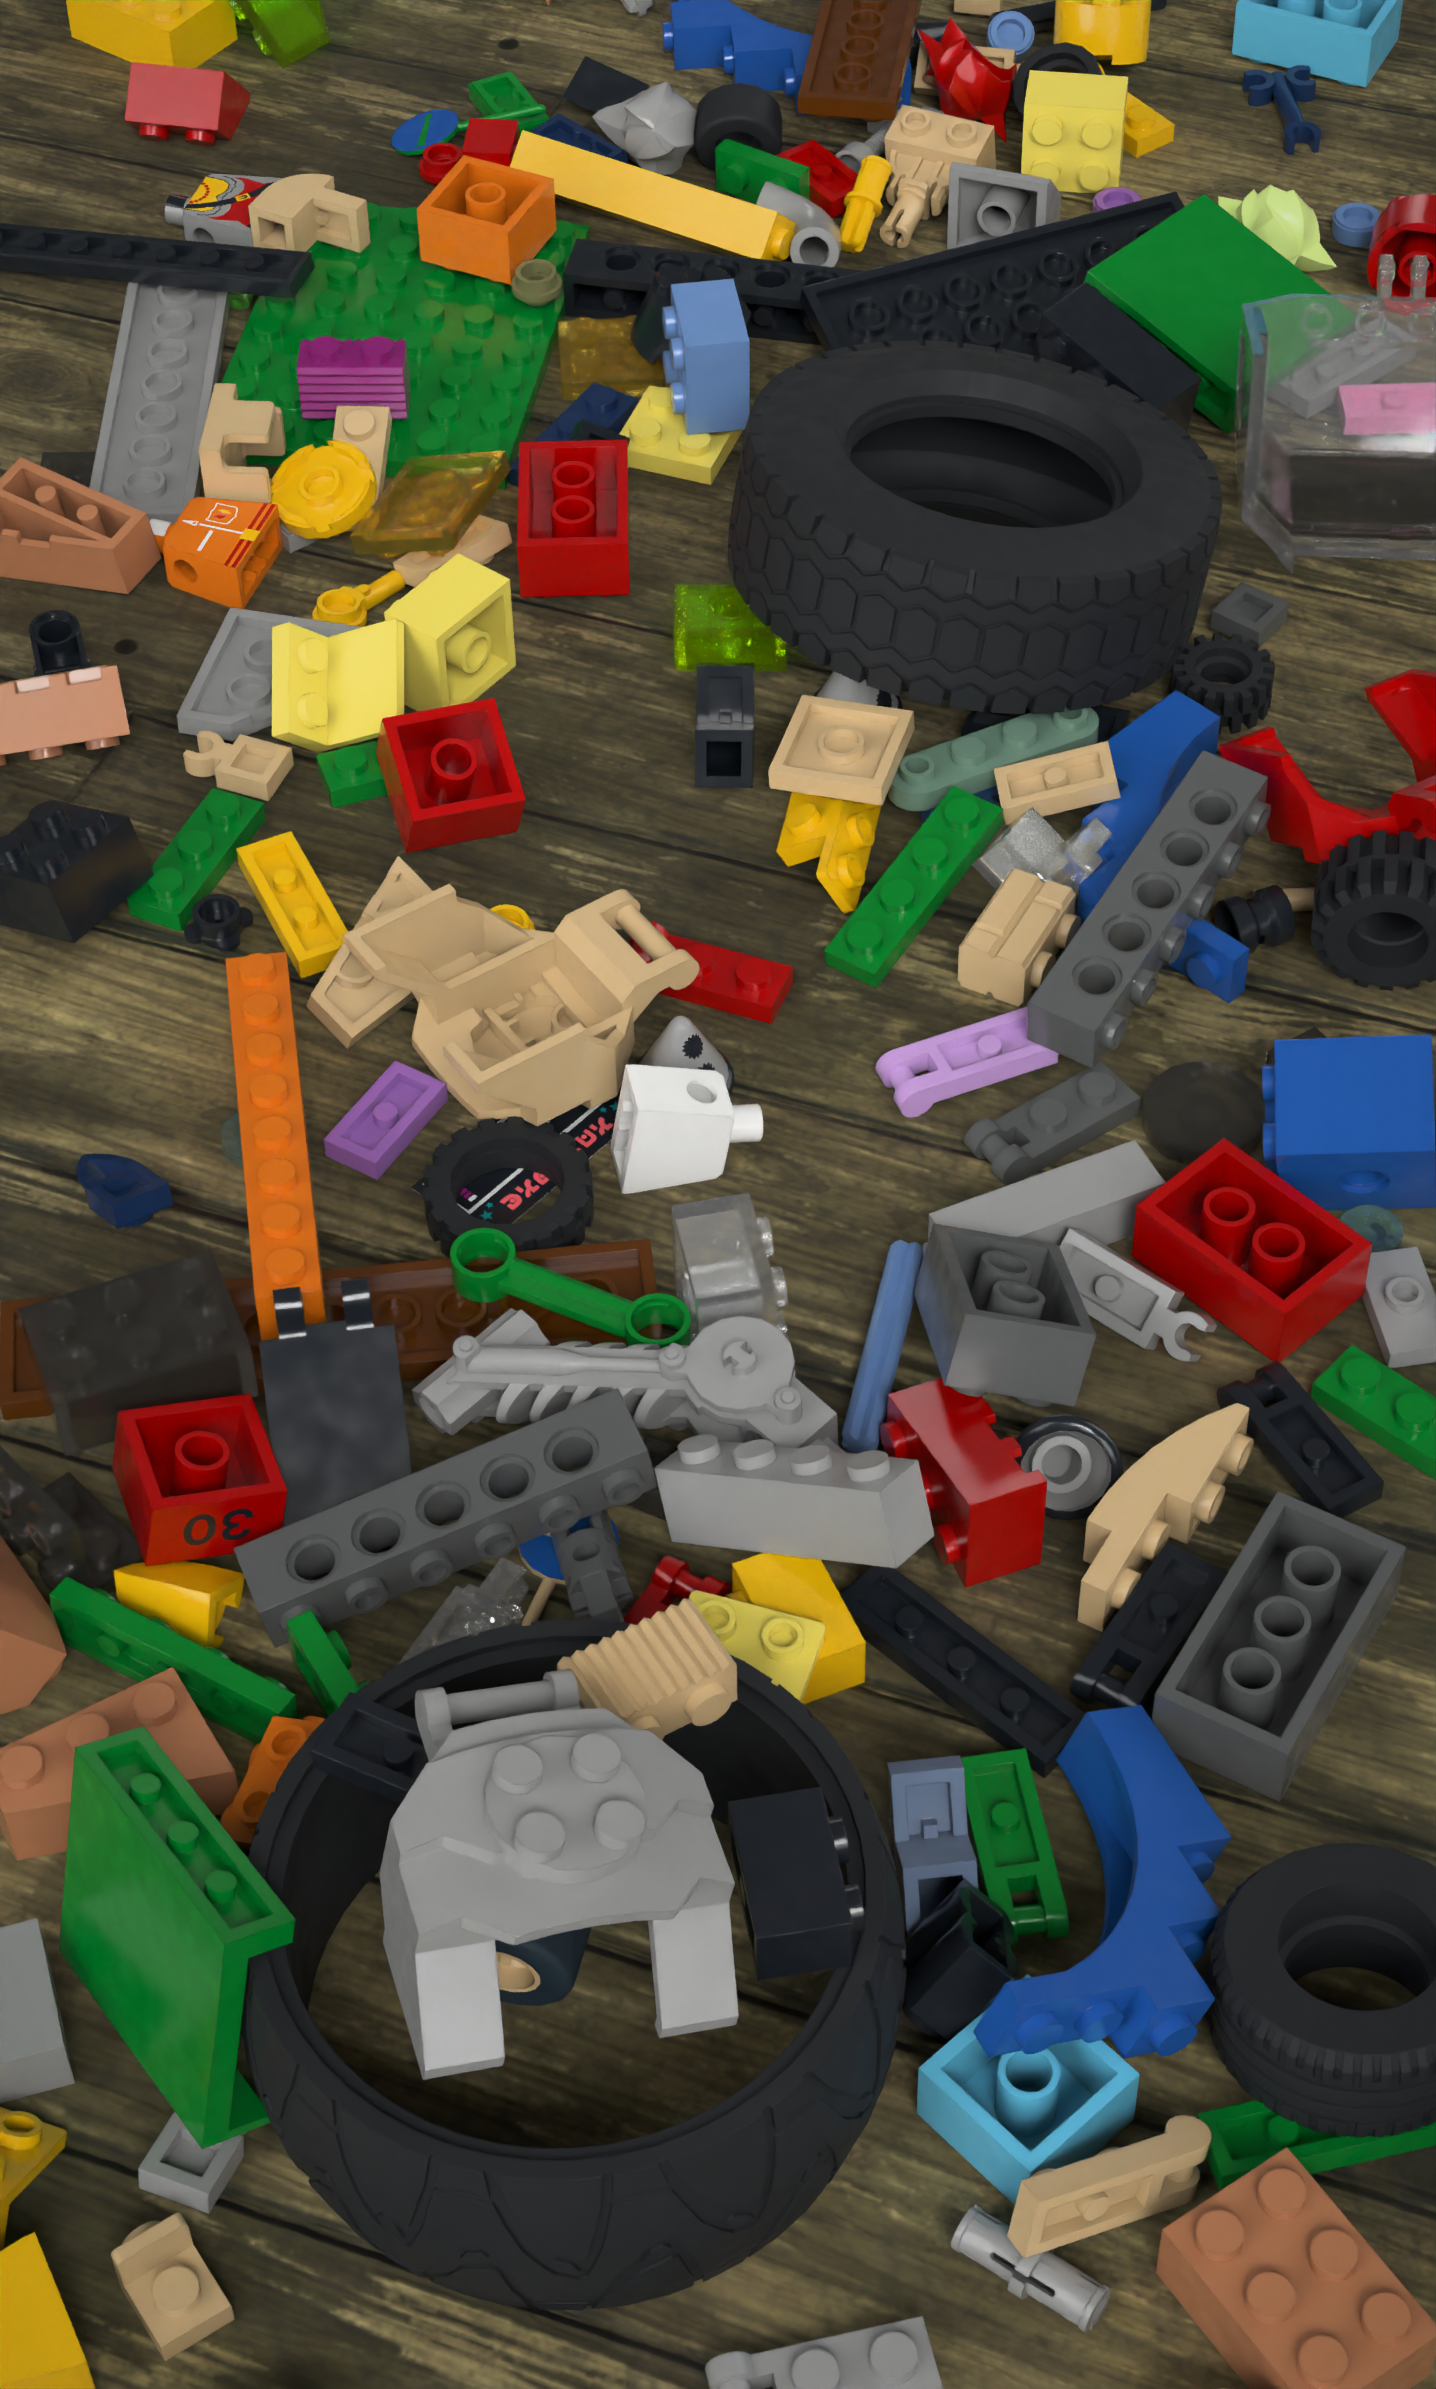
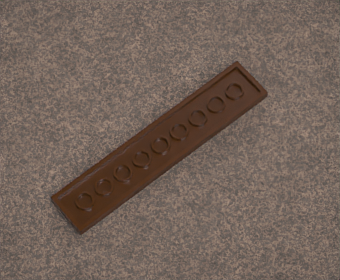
M650 1238L516 1251V1257L633 1302L642 1296L657 1293ZM450 1258L322 1270L327 1322L345 1320L341 1281L368 1278L374 1327L394 1324L401 1381L427 1378L454 1355L452 1347L456 1339L466 1335L474 1338L477 1337L511 1308L516 1311L522 1309L537 1322L540 1330L549 1340L550 1346H556L569 1341H587L592 1346L605 1342L624 1343L626 1345L625 1339L511 1295L488 1303L473 1302L465 1299L456 1291L453 1285ZM480 1258L469 1262L464 1268L473 1272H489L499 1268L504 1263L493 1258ZM253 1277L1 1302L0 1407L3 1419L11 1420L182 1403L250 1393L251 1396L265 1394L259 1348L261 1336L255 1303ZM662 1324L648 1325L637 1332L649 1339H663Z

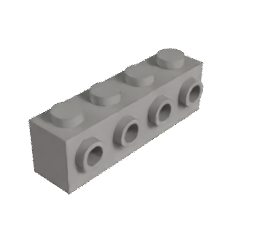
M701 1434L683 1440L678 1445L676 1452L654 1468L672 1542L898 1568L935 1536L919 1461L888 1457L886 1452L879 1450L854 1454L833 1452L824 1445L792 1448L774 1446L772 1441L765 1439L741 1443L721 1441L715 1435Z

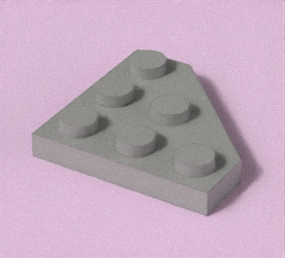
M230 607L176 715L179 733L197 736L199 731H211L220 735L223 740L235 741L240 734L247 736L272 726V627L290 622L326 637L362 627Z

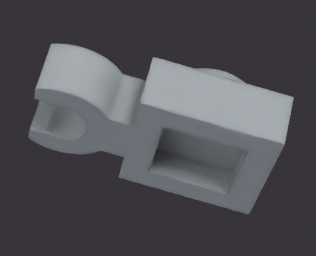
M174 2112L138 2168L139 2188L209 2214L244 2157V2137L242 2135L246 2133L201 2149Z

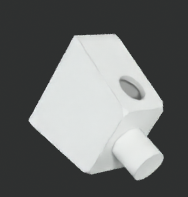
M637 1064L625 1065L610 1144V1151L622 1194L716 1179L723 1174L729 1143L761 1141L763 1136V1115L760 1105H732L724 1077L719 1072L714 1070Z

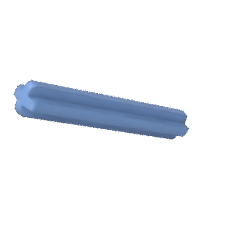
M900 1239L891 1244L888 1251L842 1429V1446L849 1453L877 1450L880 1425L884 1423L888 1394L892 1391L915 1299L914 1290L923 1261L922 1247L917 1242L907 1243Z

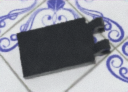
M368 1278L341 1281L345 1320L305 1325L300 1287L273 1290L279 1339L259 1341L271 1448L287 1488L282 1528L413 1474L394 1324L374 1327Z

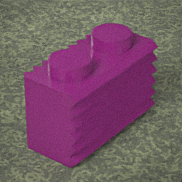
M321 336L312 341L305 339L300 342L297 376L302 419H335L337 406L390 407L392 419H408L411 390L406 341L399 339L395 342L386 337L374 336L365 341L357 339L353 342L347 339L342 342L333 337Z

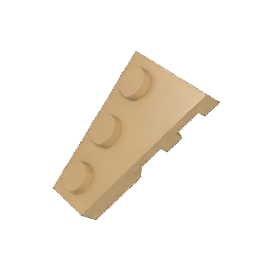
M398 856L378 891L367 904L354 929L432 892L431 888ZM343 943L311 993L306 1007L349 1049L415 998L411 990L376 980Z

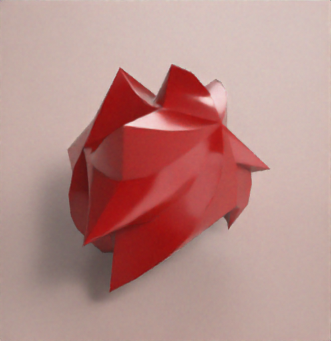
M951 17L940 43L917 28L931 63L922 79L938 90L941 111L946 115L971 121L981 119L985 124L993 125L994 132L1007 143L1005 113L1012 92L1013 80L1017 73V63L1009 69H1002L994 65L968 40L967 36Z

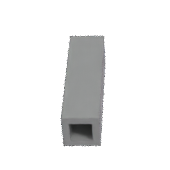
M1132 1140L929 1213L928 1240L934 1223L1057 1244L1059 1247L1069 1228L1079 1229L1104 1245H1108L1134 1235L1136 1205L1166 1182L1136 1140ZM925 1242V1243L923 1244V1246H922L923 1257H924V1254H925V1251H926V1247H927L928 1242Z

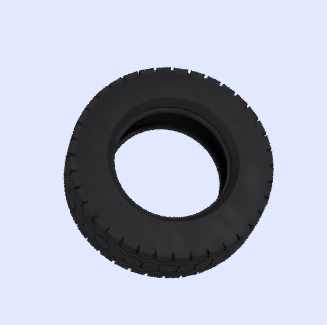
M918 340L887 341L886 346L881 342L853 345L852 349L843 347L823 352L821 357L814 355L795 363L794 367H788L776 375L773 380H770L761 390L758 397H756L745 427L728 529V566L733 583H735V587L745 604L749 605V609L766 627L770 626L771 632L789 646H798V652L820 665L825 666L831 663L830 670L860 683L867 678V686L897 696L906 691L908 692L907 699L941 706L942 701L946 700L948 701L949 708L983 712L985 706L989 707L991 713L1025 714L1026 707L1031 714L1064 712L1065 706L1070 711L1099 706L1100 702L1107 704L1128 697L1131 692H1139L1155 683L1156 679L1159 680L1172 668V665L1175 664L1177 657L1182 653L1194 629L1218 535L1222 509L1220 481L1211 461L1207 460L1208 456L1194 439H1190V435L1174 420H1167L1166 414L1148 402H1139L1138 396L1114 384L1107 387L1106 380L1081 370L1071 373L1072 367L1044 358L1035 362L1033 361V355L1002 349L1001 354L995 352V347L963 343L962 348H958L956 342L924 340L923 346L920 345Z

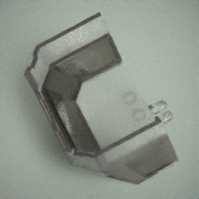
M1381 254L1377 276V296L1288 294L1242 304L1234 407L1237 500L1241 520L1272 549L1279 561L1292 575L1293 556L1436 560V298L1425 297L1427 255H1415L1413 257V262L1410 265V297L1391 296L1392 282L1395 278V262L1393 261V255Z

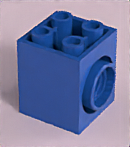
M1432 1034L1274 1040L1275 1064L1262 1065L1263 1103H1265L1266 1122H1263V1153L1266 1168L1326 1211L1436 1208Z

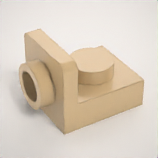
M175 2213L163 2221H150L142 2224L125 2238L122 2245L111 2252L120 2288L164 2361H167L235 2320L231 2304L193 2245L189 2226L181 2213Z

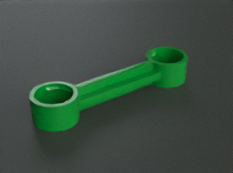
M493 1228L469 1230L461 1234L451 1246L450 1260L453 1285L456 1291L465 1299L473 1302L488 1303L511 1295L625 1339L626 1347L643 1343L658 1344L661 1349L669 1346L671 1343L678 1345H690L692 1343L691 1314L686 1304L677 1297L669 1294L654 1293L642 1296L634 1302L517 1258L515 1245L511 1238L504 1232ZM480 1258H493L504 1263L499 1268L489 1272H473L464 1268L469 1262ZM652 1324H667L679 1330L675 1335L659 1340L649 1339L637 1333L642 1328Z

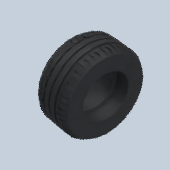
M1363 1843L1323 1844L1293 1851L1255 1871L1229 1896L1226 1905L1223 1906L1219 1913V1919L1216 1920L1211 1943L1208 1988L1215 1997V2000L1207 2010L1209 2029L1212 2035V2042L1219 2051L1218 2055L1222 2063L1227 2066L1226 2070L1237 2080L1243 2090L1248 2092L1258 2102L1264 2103V2106L1272 2112L1292 2122L1295 2121L1298 2125L1315 2132L1344 2137L1354 2136V2138L1366 2136L1384 2137L1401 2134L1404 2131L1417 2130L1422 2128V2126H1428L1436 2122V1867L1425 1860L1396 1849ZM1355 1967L1371 1970L1395 1980L1408 1989L1416 1998L1389 2009L1358 2011L1328 2004L1309 1994L1295 1981L1304 1975L1321 1969Z

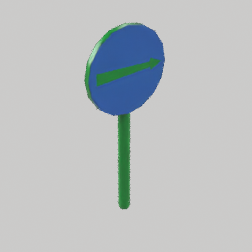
M537 104L479 118L516 120L543 114L546 111V106L544 104ZM445 109L430 110L418 114L405 121L396 129L391 137L392 147L398 154L407 156L421 155L428 146L436 143H447L457 132L467 131L469 120L460 122L457 114Z

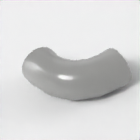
M766 181L756 205L777 211L796 223L794 228L795 236L790 245L792 262L835 267L841 257L842 236L838 225L824 209L806 197Z

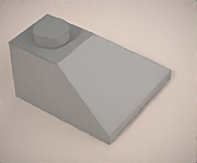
M952 162L949 171L947 250L1060 221L1061 193L1051 179Z

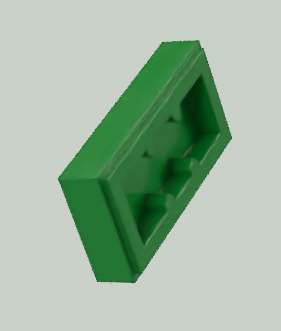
M512 71L468 84L469 99L483 116L538 104ZM544 112L543 114L516 119L519 124V138L522 130L529 132L549 120L548 115Z

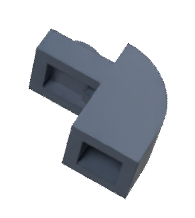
M960 1755L887 1763L890 1818H888L890 1850L896 1867L904 1927L907 1936H910L962 1880H967L978 1889L977 1859L968 1836L964 1766Z

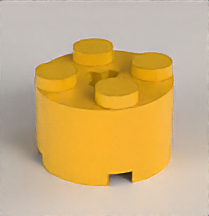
M1056 0L1053 44L1067 42L1083 46L1095 56L1096 60H1112L1111 65H1128L1144 62L1147 58L1151 0Z

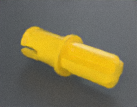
M867 155L866 158H862L854 188L845 195L844 204L846 211L839 228L842 236V251L859 254L863 250L874 218L882 213L883 205L880 201L893 169L892 165L882 157Z

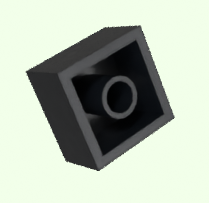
M51 799L32 808L28 818L10 833L0 837V925L76 943L154 875L130 818L124 815Z

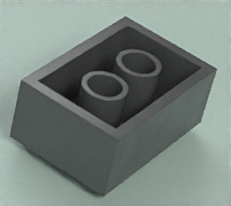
M933 1223L916 1282L914 1296L944 1385L951 1386L962 1394L974 1397L984 1396L987 1393L1013 1396L1023 1403L1036 1407H1047L1052 1403L1075 1406L1096 1339V1333L1059 1245Z

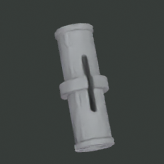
M975 2204L974 2207L972 2206L958 2225L951 2241V2248L958 2253H963L1007 2281L1008 2292L1024 2300L1029 2295L1077 2325L1084 2333H1088L1104 2312L1111 2297L1112 2287L1105 2283H1100L1053 2253L1054 2249L1024 2259L1007 2237L1009 2225L985 2211L984 2207L979 2204Z

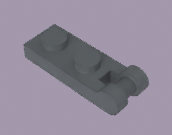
M1100 1061L1093 1069L1087 1068L994 1121L990 1118L979 1120L966 1133L964 1144L977 1158H987L992 1163V1173L1007 1186L1024 1180L1139 1115L1141 1097Z

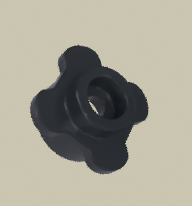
M208 895L194 905L192 911L194 922L184 928L185 939L191 944L204 942L211 948H216L220 951H231L240 945L239 936L243 929L252 925L253 914L248 908L240 907L238 901L229 895Z

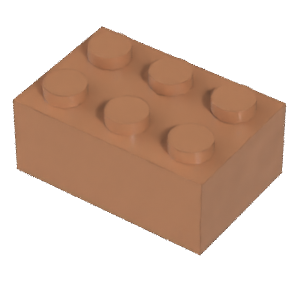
M1288 2147L1162 2229L1155 2273L1248 2389H1411L1431 2375L1436 2359V2323Z

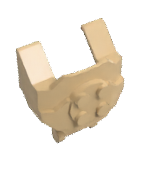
M447 884L343 934L344 944L376 980L412 991L419 1003L411 1037L412 1046L440 1081L446 1083L447 1090L478 1120L491 1118L508 1119V1117L517 1116L522 1117L525 1121L535 1126H540L580 1104L593 1109L616 1097L622 1085L625 1065L628 1064L635 1043V1020L658 992L668 987L674 990L683 989L690 985L699 973L698 962L686 950H677L640 913V903L626 889L613 891L567 914L554 932L522 929L477 902L457 897L456 890L450 884ZM614 929H623L653 961L647 964Z

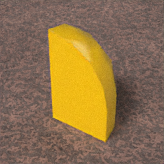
M187 1561L145 1566V1563L142 1562L113 1570L116 1594L121 1605L146 1618L155 1617L164 1621L175 1633L202 1647L210 1646L216 1649L221 1646L224 1637L216 1635L215 1631L221 1622L226 1606L239 1608L245 1579L244 1574Z

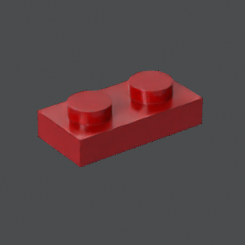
M814 139L776 154L778 157L810 167V201L824 209L831 218L845 214L844 198L854 188L858 176L855 171Z

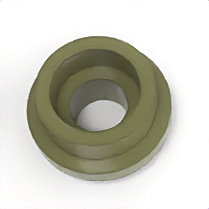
M531 259L522 262L517 266L516 274L511 280L513 295L532 306L545 305L558 297L562 292V278L556 272L555 265L543 259Z

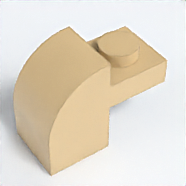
M299 174L283 178L268 186L248 205L253 247L306 252L319 240L361 253L371 243L367 201L335 191L334 177L330 175Z

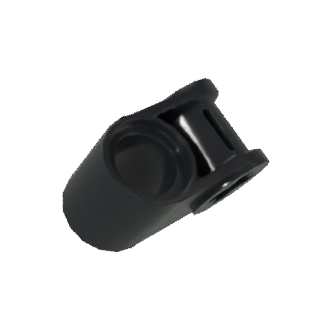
M50 610L41 613L33 619L30 624L29 633L35 659V665H33L35 677L91 667L89 656H86L80 624L76 616L63 610Z

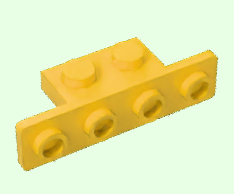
M792 792L776 852L788 867L820 857L816 872L818 880L844 914L853 912L857 908L861 888L865 882V871L871 847L875 840V830L882 805Z

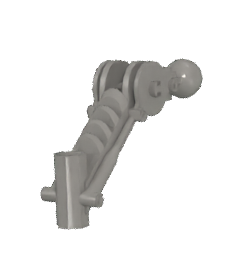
M511 1308L477 1337L474 1338L466 1335L456 1339L452 1347L454 1355L412 1389L414 1402L423 1411L427 1420L442 1434L448 1433L451 1436L456 1434L470 1421L478 1423L484 1417H496V1421L501 1424H520L527 1421L534 1423L618 1388L637 1429H657L668 1426L672 1430L680 1431L688 1428L693 1431L695 1436L712 1434L721 1441L745 1443L752 1440L765 1439L772 1441L774 1446L802 1448L810 1445H824L829 1447L830 1451L846 1453L838 1446L837 1413L796 1378L795 1360L791 1343L779 1328L763 1319L747 1316H735L714 1322L702 1329L690 1345L671 1343L669 1346L660 1349L658 1344L642 1343L626 1347L624 1343L605 1342L592 1346L587 1341H569L556 1346H550L549 1340L544 1336L537 1322L522 1309L516 1311Z

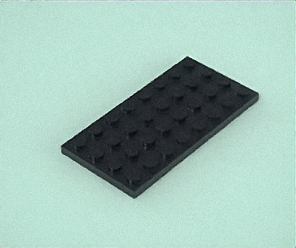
M1174 191L804 286L801 289L800 302L825 352L843 347L852 349L853 345L881 342L886 346L887 341L918 340L920 345L923 346L924 340L956 342L958 348H962L963 343L995 347V352L1001 354L1002 349L1033 355L1043 312L1081 286L1087 271L1185 206L1177 192Z

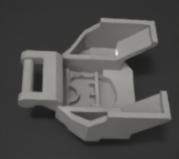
M571 1669L546 1672L543 1676V1681L446 1694L443 1687L417 1690L415 1694V1715L429 1763H426L390 1820L380 1868V1884L385 1926L382 1941L423 2080L503 2066L505 2048L495 1940L514 1946L550 1935L594 1926L648 1920L657 2014L655 2027L659 2038L736 2025L739 2013L729 1906L735 1882L711 1819L714 1804L703 1774L651 1731L635 1729L606 1708L581 1709L578 1685ZM490 1720L456 1730L452 1729V1725Z

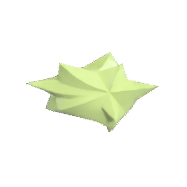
M1270 184L1258 194L1253 189L1243 201L1218 196V205L1301 271L1313 272L1337 267L1320 244L1319 224L1313 209L1293 189L1286 192Z

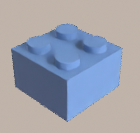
M734 279L670 284L671 306L662 307L664 337L669 339V351H663V367L665 381L670 383L673 414H682L687 435L744 430L750 415V340Z

